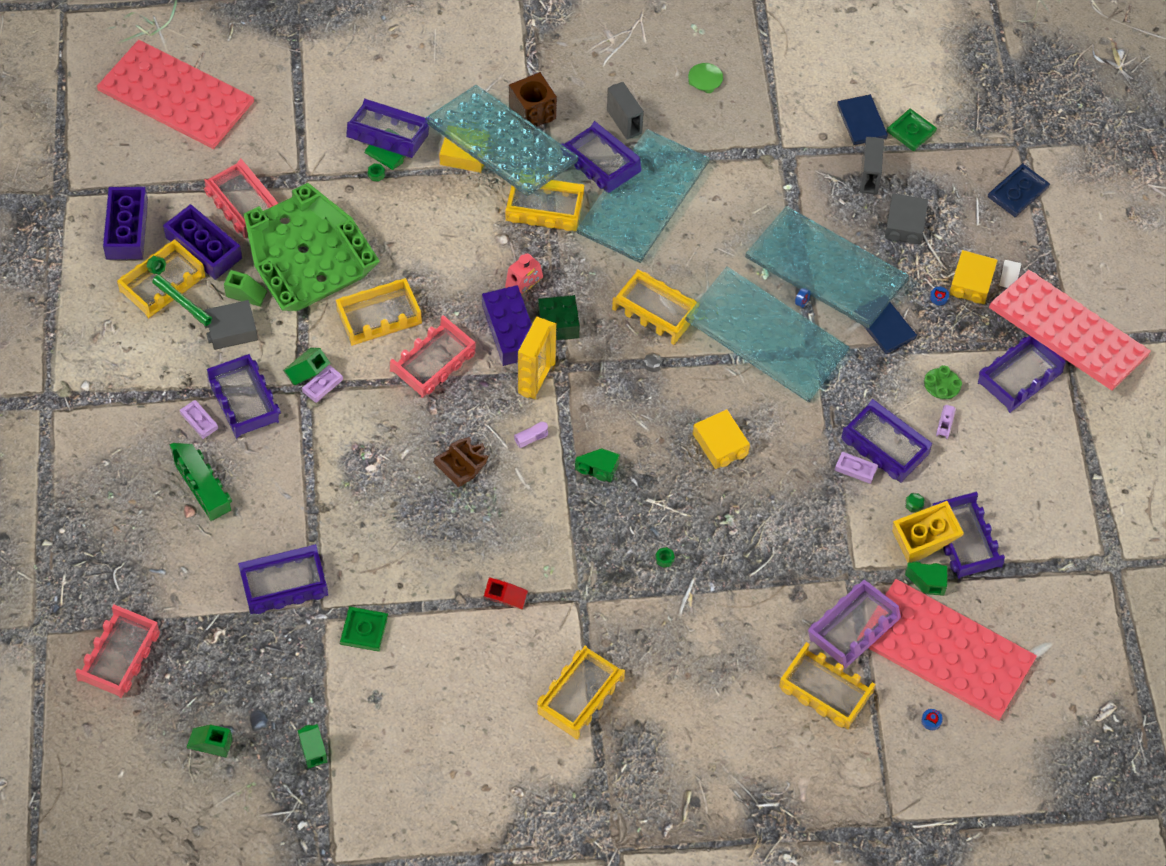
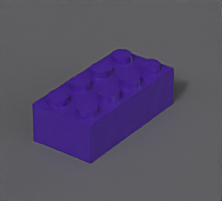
M146 187L108 188L103 241L106 260L143 259L148 208Z
M191 204L163 225L166 239L170 242L174 239L178 241L203 264L204 271L214 280L243 259L241 246Z
M516 285L483 293L482 307L502 365L518 363V351L532 326L519 287Z

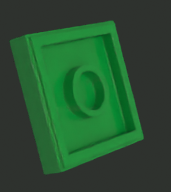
M911 108L887 128V132L912 151H915L937 130L934 125Z
M349 606L340 645L380 652L389 617L388 613Z

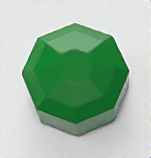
M372 164L368 167V177L371 181H381L385 177V168L381 164Z
M152 256L148 259L147 268L149 272L160 275L165 271L166 262L164 258Z
M911 493L906 497L905 508L913 513L921 511L924 508V498L919 493Z
M668 547L659 548L655 554L657 565L663 568L671 567L675 561L673 550Z

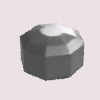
M650 353L646 355L643 365L647 371L656 372L660 370L663 360L659 354Z

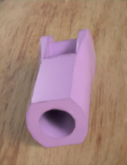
M943 406L936 436L941 435L948 439L956 411L955 407Z
M539 422L531 428L515 434L514 440L517 446L522 448L536 440L547 437L548 425L545 422Z

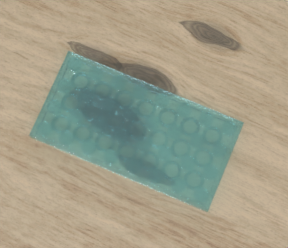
M474 85L425 118L426 124L526 196L531 195L578 162L576 154L478 85Z
M648 129L632 150L640 157L641 172L610 193L604 190L577 228L578 234L639 263L642 262L708 165L710 159Z
M788 206L782 210L745 255V258L797 288L809 290L811 296L868 329L909 279L908 274Z
M726 266L685 318L687 322L809 403L850 349L849 346L728 266Z

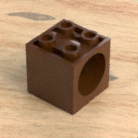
M541 72L509 84V108L525 132L556 119L557 96Z

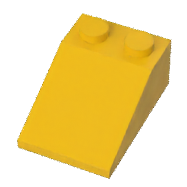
M948 501L893 521L892 532L907 562L910 563L928 557L964 535Z

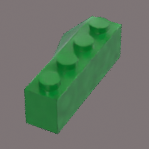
M187 443L169 444L175 467L209 520L213 521L230 512L231 497L228 492L224 493L221 489L223 486L219 478H214L212 475L213 470L210 464L204 463V456L200 449L196 450L193 444Z

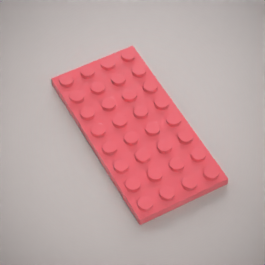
M139 39L97 85L98 91L212 149L220 143L254 103L253 96Z
M1030 270L995 298L989 306L997 314L1111 391L1140 365L1151 352L1144 345L1138 343L1129 335L1123 333L1111 323H1108L1096 313H1093Z
M895 579L885 596L899 606L901 618L868 649L1000 721L1036 660L1037 655ZM878 606L859 635L857 642L864 637V632L867 628L872 629L878 624L880 616H887L889 613Z

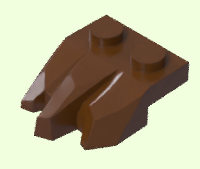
M470 437L457 440L450 444L449 450L434 457L433 463L457 487L474 479L484 467L489 457L481 455L485 449L483 443L471 445L472 440Z

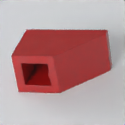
M489 577L483 597L486 600L523 610L528 590Z

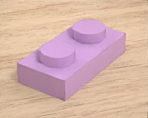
M329 365L302 387V392L316 403L343 380V376Z
M196 400L180 409V414L202 439L218 430L216 422Z
M842 452L835 466V471L871 484L878 465Z

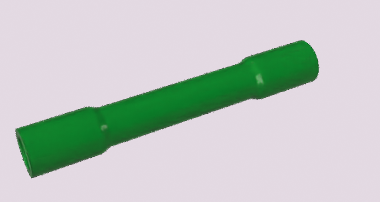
M156 275L153 278L152 283L173 298L204 326H208L211 323L212 317L193 304L161 275Z

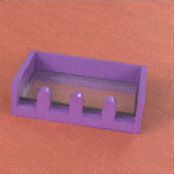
M863 580L860 584H856L849 594L842 597L832 609L827 610L819 621L814 622L808 630L810 641H813L846 669L901 618L899 606L866 580Z

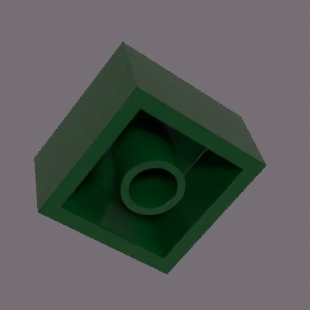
M575 295L538 298L539 318L556 323V341L578 339L580 324Z

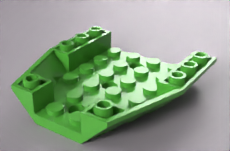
M309 183L293 189L291 198L263 211L258 206L244 213L254 266L282 311H299L363 279L380 262L352 217ZM282 218H288L290 222L288 224H283L280 222V220ZM304 246L308 248V251L301 253L298 249ZM323 275L327 280L320 282L316 278Z

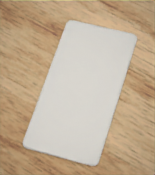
M1009 260L1004 261L999 286L1008 288L1018 279L1021 263Z

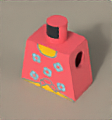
M528 253L521 255L508 268L505 287L518 285L521 295L543 278L540 263Z

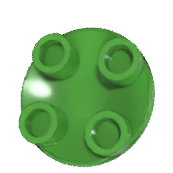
M700 63L690 69L688 82L689 85L703 90L705 93H712L714 89L721 85L723 73L713 64Z
M942 365L940 368L930 370L925 375L924 386L932 396L939 399H950L960 392L962 381L948 366Z

